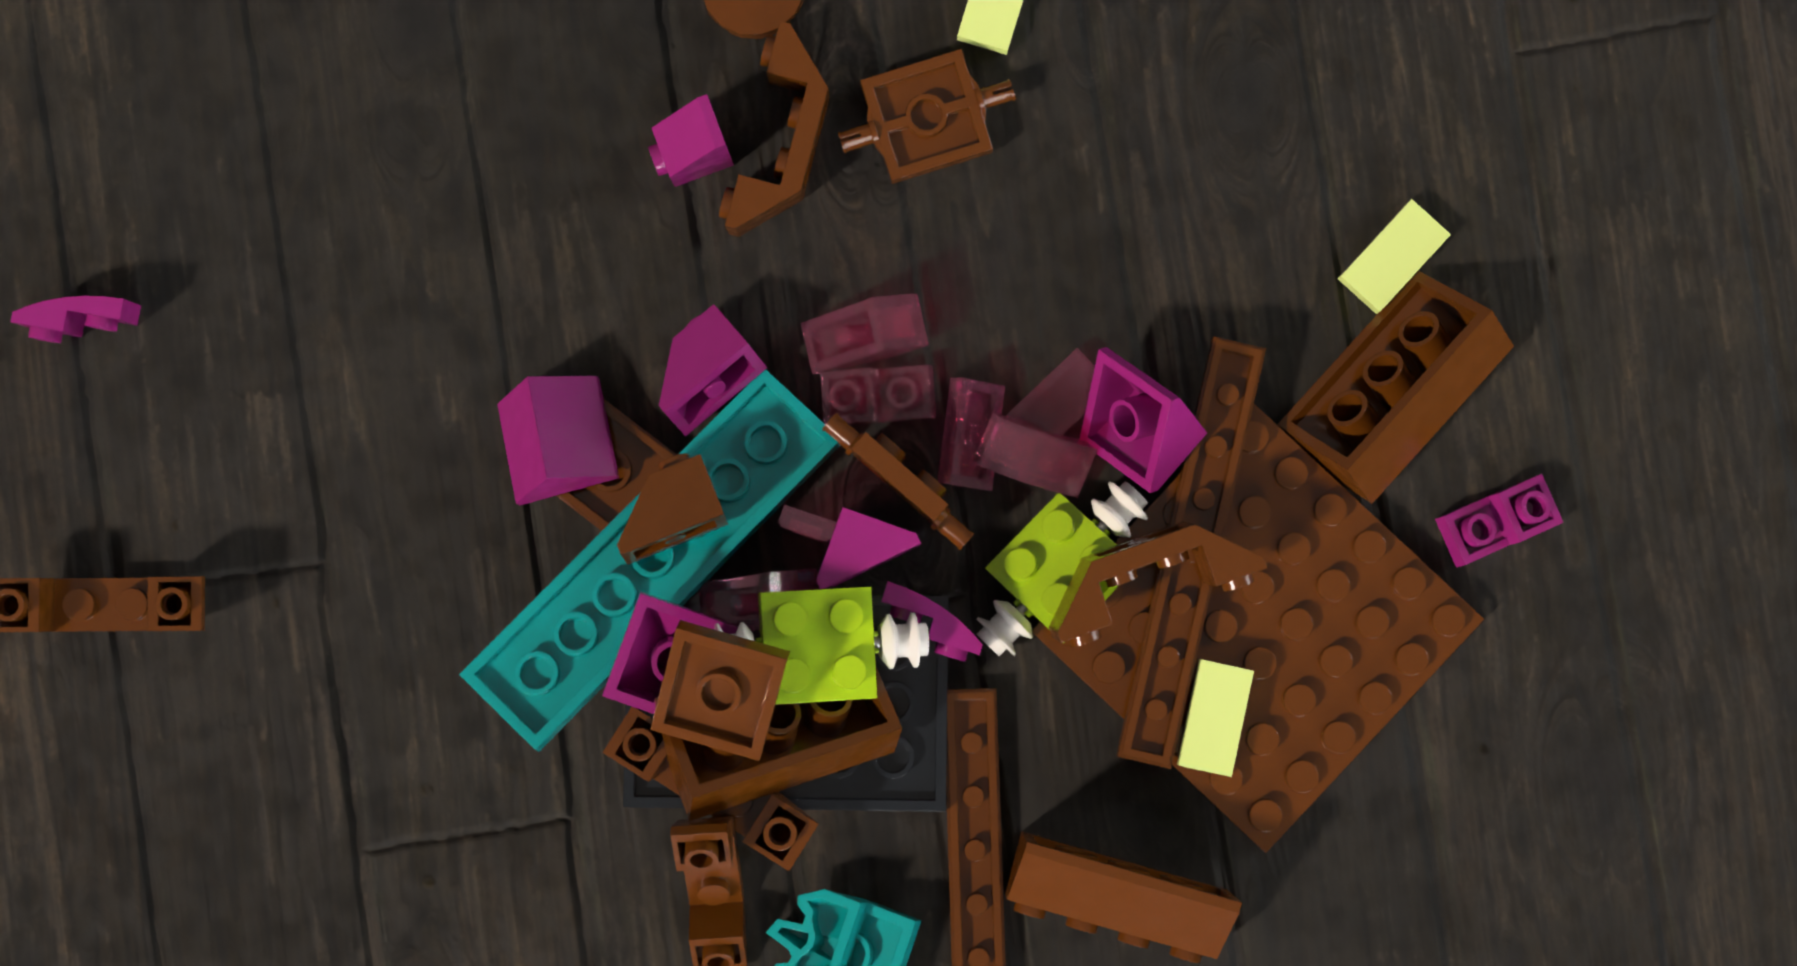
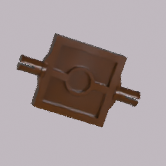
M962 49L860 80L868 106L867 124L842 132L839 131L838 136L844 153L874 144L875 148L883 156L891 183L894 184L991 154L993 147L985 125L986 109L1009 101H1015V93L1010 79L979 88V85L969 74Z
M838 413L822 428L823 431L827 432L846 450L845 453L848 456L853 453L861 463L932 524L930 526L932 530L937 529L958 550H961L975 534L950 513L952 510L948 508L949 504L942 499L947 489L924 469L917 476L914 475L902 464L906 459L905 452L883 433L876 440L867 432L860 434L843 420Z

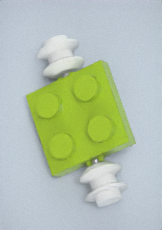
M1110 481L1108 486L1112 495L1105 502L1097 499L1091 500L1093 514L1100 523L1095 518L1090 521L1059 492L985 568L991 576L1016 598L1013 603L1017 608L1007 601L994 600L993 604L997 613L990 621L979 617L976 619L983 626L976 635L998 656L1006 649L1015 656L1016 652L1012 643L1019 636L1029 639L1033 638L1031 623L1024 615L1028 618L1034 615L1049 630V625L1081 558L1116 546L1117 544L1108 537L1111 533L1115 536L1130 538L1132 535L1128 524L1134 517L1143 520L1148 519V516L1142 510L1148 502L1128 482L1125 481L1118 487ZM1105 580L1099 582L1105 600L1120 586L1107 587Z
M871 587L758 593L760 638H755V641L790 651L776 705L876 699L875 653H879L881 660L889 669L894 668L897 658L908 657L912 666L917 668L920 656H928L929 654L927 624L918 623L914 612L910 613L906 624H895L892 616L886 614L878 626V631H874ZM740 622L736 634H731L754 641L752 631L744 622ZM716 623L714 630L723 632L719 623Z

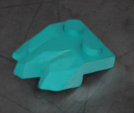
M822 889L798 895L797 905L805 915L803 924L777 919L766 933L787 948L791 955L788 963H776L775 966H906L922 920L873 901Z

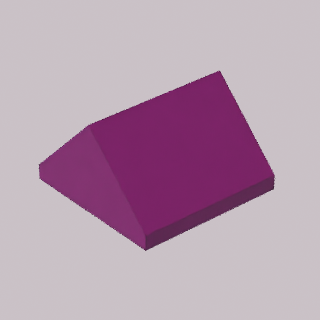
M1109 348L1098 349L1079 441L1147 492L1158 491L1204 438L1207 432L1177 395Z
M527 376L497 404L517 505H525L619 478L600 379L597 376Z
M843 507L816 581L820 590L831 589L920 547L921 542L914 532Z

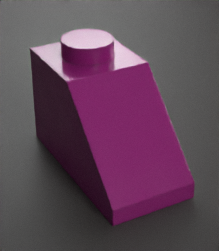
M707 94L697 97L652 127L657 142L648 146L652 161L658 175L662 176L668 173L675 187L734 166Z
M714 304L701 315L693 318L681 332L673 337L659 407L685 436L767 369L766 365Z

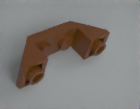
M782 21L779 23L776 36L767 35L760 65L768 67L766 73L769 84L805 94L804 98L795 96L790 109L788 127L794 128L795 131L790 148L781 147L776 161L774 177L782 179L780 185L738 175L735 188L726 187L719 217L726 219L725 227L728 234L737 237L803 200L830 102L828 87L792 25Z
M1187 522L1174 524L1081 558L1049 625L1051 636L1060 643L1068 641L1070 647L1085 645L1101 638L1099 629L1113 625L1099 582L1105 580L1107 587L1118 586L1138 578L1136 569L1156 562L1159 569L1177 565L1190 558L1187 550H1193L1203 582L1216 587L1221 585L1223 591L1235 590L1253 583L1255 580L1252 574L1267 569L1265 559L1196 524Z
M205 577L0 578V632L205 631Z
M631 707L602 753L644 780L650 782L655 779L679 795L670 771L662 733L650 730L654 716L638 708ZM779 791L710 814L713 817L733 816L735 831L745 837L742 842L787 871H790L819 825L816 820Z
M733 816L698 818L689 821V819H678L671 826L670 837L676 871H684L690 904L689 945L693 966H748L744 889Z

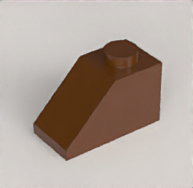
M688 453L672 456L658 465V471L648 475L617 544L620 554L627 565L728 525L700 454L691 458Z

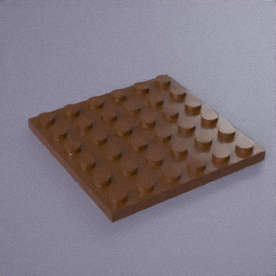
M1254 404L1223 538L1264 557L1267 569L1253 573L1252 575L1255 580L1253 583L1235 590L1223 591L1221 585L1217 587L1212 585L1172 766L1263 852L1267 853L1480 625L1484 618ZM1181 472L1144 510L1148 519L1137 518L1129 526L1132 536L1130 538L1119 537L1114 543L1119 545L1169 526ZM1156 562L1136 569L1139 577L1121 584L1105 600L1113 625L1099 629L1101 638L1085 645L1070 647L1068 641L1063 644L1052 638L1050 631L1040 621L1032 629V633L1123 719H1125L1159 570ZM1199 659L1254 671L1232 777L1177 765Z

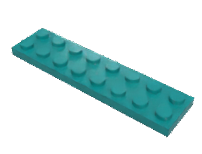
M764 370L679 453H688L690 458L701 455L728 525L627 565L620 554L617 544L638 500L639 493L459 675L536 751L540 752L606 685L640 592L683 606L841 445L827 432L822 430L825 424L773 375Z

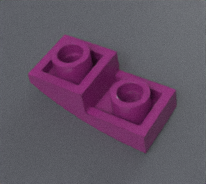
M107 296L62 297L45 300L13 311L10 322L29 328L28 338L61 344L63 334L82 338L84 326L117 332L119 323L137 326L141 305L123 298Z
M1542 474L1435 518L1456 567L1467 565L1504 547L1520 543L1564 523Z
M887 581L881 602L892 605L889 613L892 617L907 621L910 613L914 612L918 623H921L923 615L933 618L928 633L929 640L937 642L935 653L964 662L968 652L980 655L983 644L958 618L925 596Z

